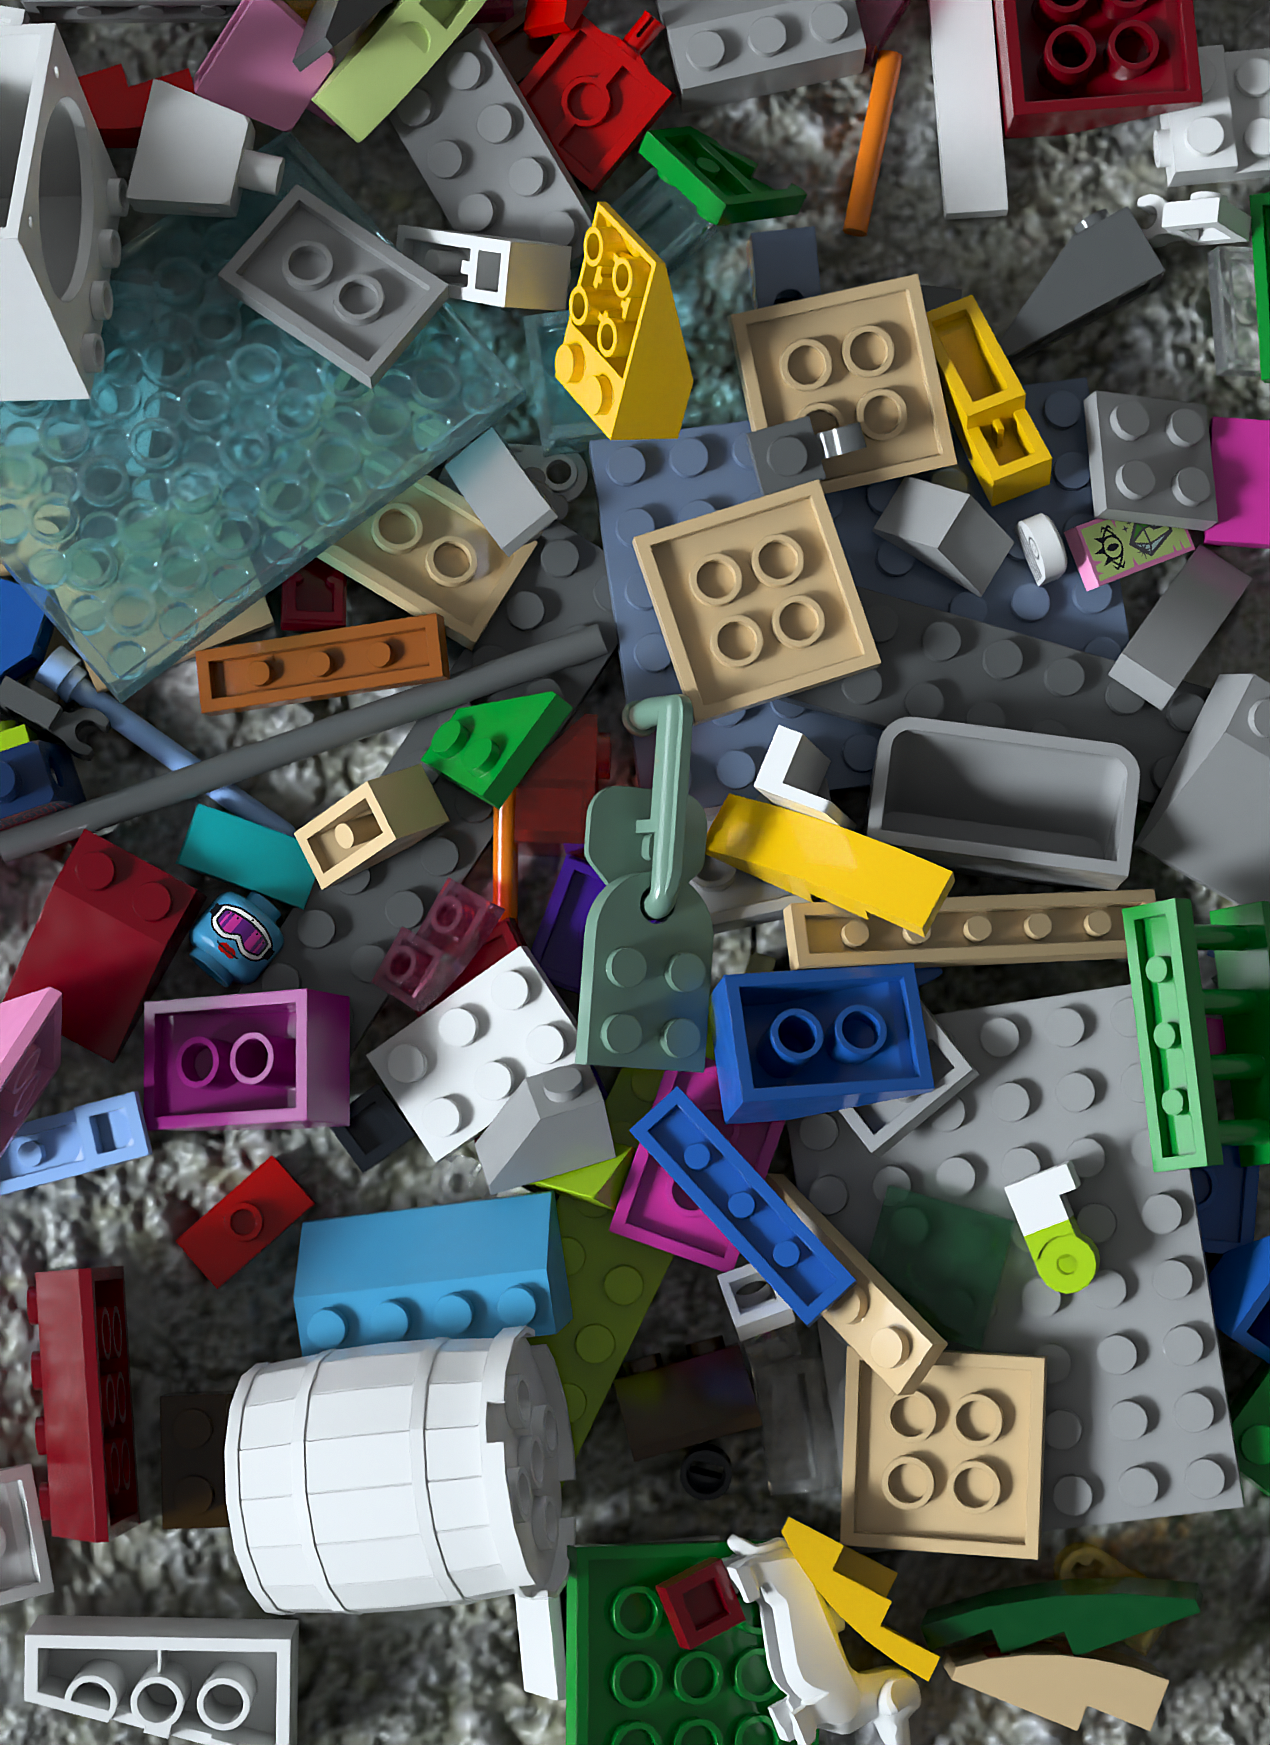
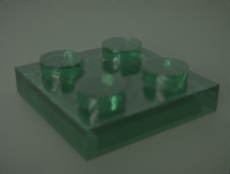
M890 1184L887 1187L867 1261L943 1339L981 1349L986 1338L1017 1221Z

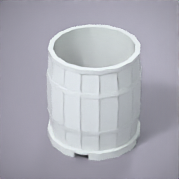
M528 1326L503 1328L495 1338L451 1339L449 1337H436L435 1339L388 1342L338 1350L333 1348L322 1351L319 1354L276 1363H257L241 1376L229 1409L224 1450L226 1504L235 1554L247 1588L264 1612L278 1615L295 1613H346L362 1615L363 1613L408 1611L458 1604L468 1605L477 1603L479 1600L516 1593L518 1597L532 1601L556 1599L567 1584L570 1574L567 1545H575L576 1518H561L562 1500L560 1483L562 1481L576 1480L575 1453L566 1397L555 1359L547 1344L530 1346L527 1337H535L534 1329Z

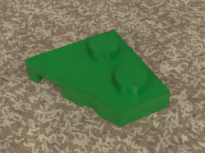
M550 691L458 708L450 720L441 725L432 738L431 746L423 755L421 761L437 774L500 809L573 707L558 694Z

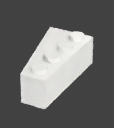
M39 1615L25 1634L24 1701L106 1723L110 1719L144 1728L143 1733L166 1739L171 1735L204 1745H297L299 1620Z

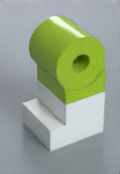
M1072 1160L1017 1180L1004 1187L1039 1275L1051 1289L1065 1294L1079 1292L1087 1287L1097 1274L1100 1265L1099 1250L1091 1238L1081 1233L1066 1196V1192L1074 1190L1081 1185Z

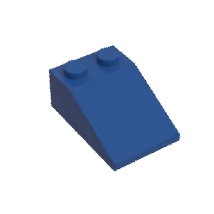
M914 963L729 974L722 977L710 994L709 1020L725 1125L791 1120L930 1093L935 1089Z

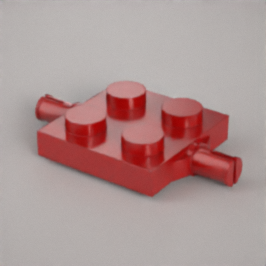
M646 10L622 40L617 36L602 32L581 14L572 31L563 32L558 36L518 86L566 169L595 193L601 189L676 97L671 90L652 75L646 61L641 57L660 32L666 28Z

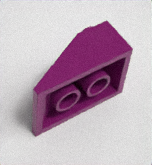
M306 988L144 1002L143 1114L147 1131L273 1130L350 1126V996Z

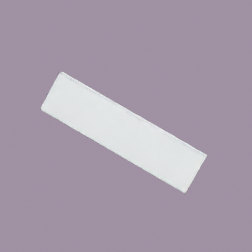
M927 0L944 220L1006 216L1008 212L992 0Z

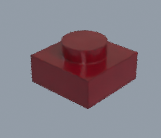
M709 1557L655 1586L679 1647L691 1650L746 1620L721 1558Z

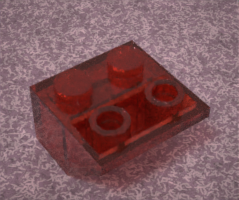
M584 714L536 758L516 786L514 842L520 856L566 857V855H572L577 858H586L584 844L588 806L592 798L598 793V779L611 780V732H600L598 714Z

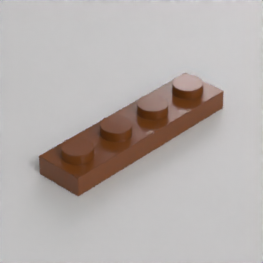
M437 613L195 651L201 714L210 717L450 680L444 617Z

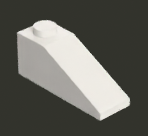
M398 225L396 250L449 285V298L510 308L566 310L567 290L571 280V246Z

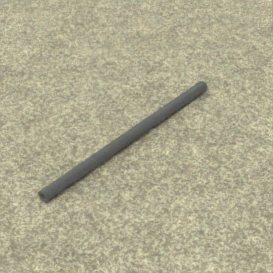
M598 623L450 675V680L426 683L2 830L0 831V854L7 863L79 838L84 829L93 833L606 655L608 652Z

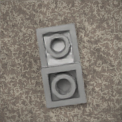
M493 426L444 466L472 510L508 557L523 545L535 541L544 532L546 526L558 517L540 487L526 473L507 442Z

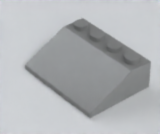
M1219 674L1134 844L1138 849L1236 905L1258 901L1270 902V683L1256 674Z

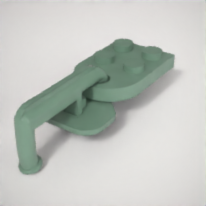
M671 694L650 697L642 701H631L622 711L624 726L635 736L647 737L657 727L653 789L630 786L606 787L592 798L588 806L584 854L588 863L606 887L594 900L585 925L575 1064L704 1073L714 933L709 910L700 894L689 882L702 870L705 863L707 818L702 805L693 796L688 794L693 728L692 702L688 696Z

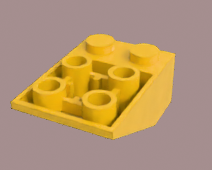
M597 202L592 227L587 230L584 238V259L578 284L572 290L569 299L570 316L564 341L558 348L555 356V377L610 440L678 439L694 381L666 264L607 202Z

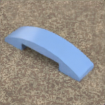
M138 1091L73 1107L74 1109L23 1123L0 1159V1196L62 1181L152 1155L153 1152Z

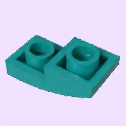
M197 804L175 862L177 865L228 885L255 891L262 896L304 910L316 878L296 838L202 804Z

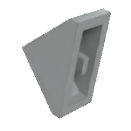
M910 476L904 477L872 530L875 534L978 597L983 595L1014 544L1010 536L970 494Z

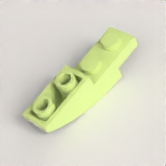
M394 0L392 3L387 4L376 15L311 101L357 143L363 141L428 72L487 0Z

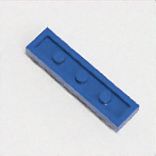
M678 1086L629 1130L808 1327L815 1323L858 1283Z

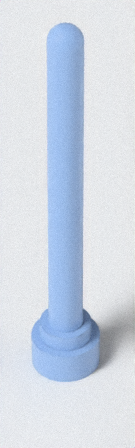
M59 646L37 672L34 680L53 690L60 696L61 700L67 704L74 700L84 708L99 710L108 718L114 730L172 771L202 761L108 693H97L94 684L88 680L89 672L82 668L83 660L65 647ZM231 784L206 793L207 796L235 816L296 838L294 835L296 830L292 824L237 785Z

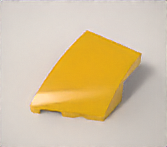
M788 1516L782 1528V1534L794 1558L818 1592L837 1614L866 1641L899 1665L929 1682L940 1657L933 1651H930L928 1647L882 1624L892 1603L887 1598V1595L898 1573Z

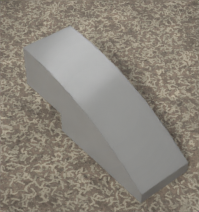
M1200 544L1129 641L1108 675L1162 711L1244 593L1252 578Z

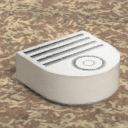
M1039 513L1019 521L1014 527V531L1038 587L1059 579L1067 568V556L1060 534L1052 520L1047 515Z

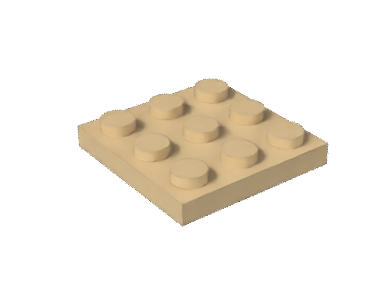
M918 274L727 316L752 432L805 416L810 417L814 434L860 422L866 448L821 460L826 479L820 480L824 494L957 464Z
M819 479L633 538L632 544L682 693L688 696L692 702L693 726L877 668L881 664Z
M848 1345L840 1543L844 1546L1038 1560L1041 1556L1048 1356L943 1350L913 1395L898 1396L863 1358Z

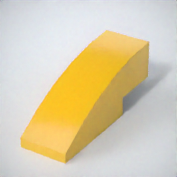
M973 295L926 312L946 410L991 506H996L1049 485L1052 456L1025 408L1026 393Z

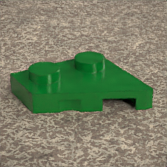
M691 126L648 130L638 151L657 169L658 176L664 182L676 187L696 206L697 213L703 219L716 226L798 215L808 195L802 188L793 183L786 189L775 190L753 178L759 164L738 152L726 149L715 139Z

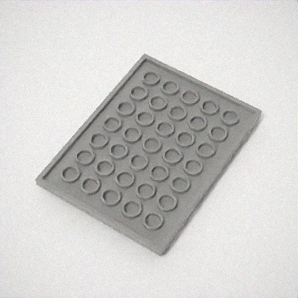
M1131 984L933 1015L980 1075L880 1158L868 1150L839 1110L787 1120L797 1189L948 1343L944 1350L1048 1356L1042 1532L1245 1506L1191 1169L1155 1173L1153 1171ZM1072 1160L1081 1185L1074 1190L1066 1192V1196L1081 1233L1091 1238L1099 1250L1100 1265L1097 1274L1087 1287L1079 1292L1065 1294L1051 1289L1039 1275L1004 1187L1017 1180ZM821 1316L817 1323L842 1480L847 1346L849 1344ZM852 1546V1549L860 1554L898 1550Z

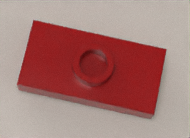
M272 1155L175 1241L215 1288L220 1289L309 1211L316 1202L276 1156Z

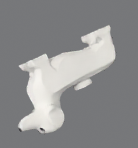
M732 1534L727 1540V1544L735 1554L721 1559L735 1593L737 1594L740 1591L744 1602L751 1603L756 1601L759 1605L767 1666L772 1680L787 1695L784 1699L768 1707L779 1738L787 1742L796 1739L798 1745H811L816 1739L817 1728L844 1735L850 1734L873 1721L885 1745H911L909 1718L921 1704V1693L915 1679L896 1665L877 1666L864 1671H854L846 1659L838 1633L845 1629V1620L837 1614L814 1587L794 1558L785 1538L777 1537L764 1543L754 1544Z

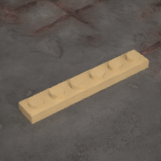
M1154 889L946 897L925 937L874 914L867 920L829 902L790 903L783 910L790 971L914 963L915 968L1126 959L1128 956L1122 909L1156 902Z

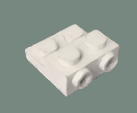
M1223 44L1198 47L1203 103L1201 106L1159 115L1161 129L1155 130L1153 135L1154 159L1157 168L1166 167L1168 187L1270 177V48L1224 52Z

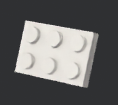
M519 946L366 1056L434 1161L443 1162L486 1130L525 1078L550 1071L556 1067L575 1063L578 1023L528 947Z

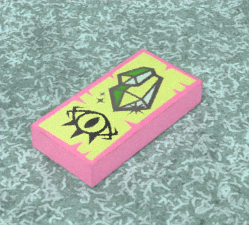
M1097 518L1064 532L1086 591L1195 550L1188 529Z

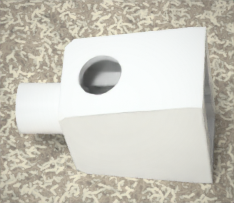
M153 79L126 198L135 211L143 213L236 217L243 188L275 196L278 195L284 174L285 159L252 151L256 130L251 119L245 115L164 81Z

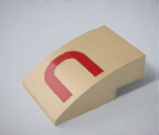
M1043 1639L1003 1654L997 1641L974 1643L946 1650L941 1662L952 1680L1076 1731L1079 1729L1087 1706L1151 1731L1170 1681L1154 1665L1138 1658L1105 1648H1098L1074 1656L1068 1641Z

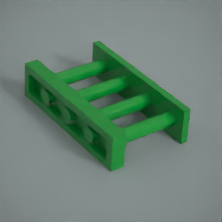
M1173 898L1122 909L1154 1173L1224 1165L1223 1146L1239 1147L1241 1167L1270 1164L1269 901H1258L1209 911L1211 924H1194L1191 899ZM1197 950L1214 951L1219 989H1202ZM1205 1015H1222L1227 1054H1210ZM1230 1080L1234 1120H1218L1214 1081Z

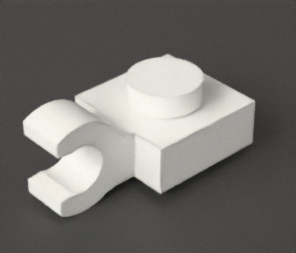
M1209 191L1192 193L1190 200L1168 202L1155 194L1142 196L1137 201V207L1149 214H1157L1155 223L1148 229H1142L1152 248H1159L1174 241H1185L1192 246L1249 241L1251 216L1230 204L1227 196Z

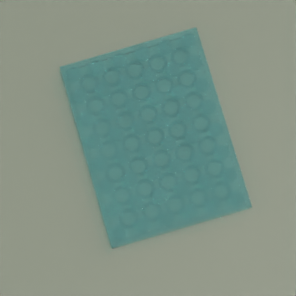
M291 132L281 133L256 151L285 159L283 179L277 196L243 188L236 217L168 214L121 248L120 265L118 268L111 269L109 281L113 296L112 316L109 320H103L101 331L105 352L104 367L101 373H95L91 399L0 401V562L120 703L124 702L526 400V388L447 302L441 306L374 388L371 389L220 287L218 279L220 271L296 184L399 251Z

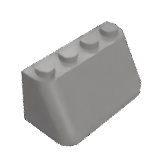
M903 717L889 724L880 737L862 835L894 846L957 874L1085 891H1115L1129 876L1140 769L1131 752L1115 743L920 717Z

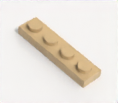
M767 1173L765 1182L858 1282L822 1316L898 1396L913 1395L948 1343L784 1174Z

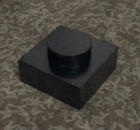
M378 1083L350 1103V1126L330 1127L363 1174H366L417 1136Z

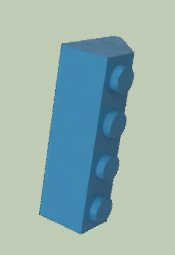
M554 1190L303 1222L293 1297L302 1357L319 1354L322 1351L333 1348L338 1350L388 1342L435 1339L436 1337H449L451 1339L495 1338L503 1328L528 1326L534 1329L535 1336L557 1334L573 1319Z

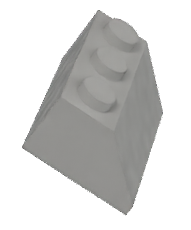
M655 0L659 21L666 27L662 30L682 114L857 75L863 72L867 47L855 0Z

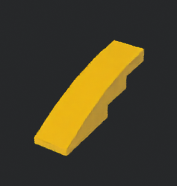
M730 793L707 832L705 854L807 901L815 902L818 897L867 920L874 914L922 937H925L955 882L953 871L889 844L783 807Z

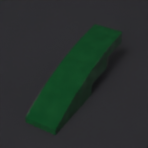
M1137 1577L1059 1579L992 1590L927 1609L920 1628L930 1651L992 1629L1002 1654L1065 1632L1074 1656H1078L1201 1612L1203 1594L1199 1584L1196 1582Z

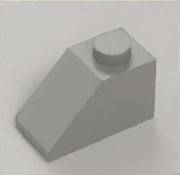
M574 1063L525 1078L475 1143V1148L491 1195L616 1158L604 1100L590 1065Z

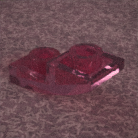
M448 877L418 932H414L404 926L401 927L371 982L412 1009L422 1012L464 971L495 928L505 909L464 884Z

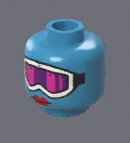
M251 891L246 898L237 893L223 892L216 897L191 926L189 940L194 949L190 952L189 957L201 970L224 987H229L233 981L244 985L251 984L283 948L284 937L279 927L275 924L281 914L274 905L255 891Z

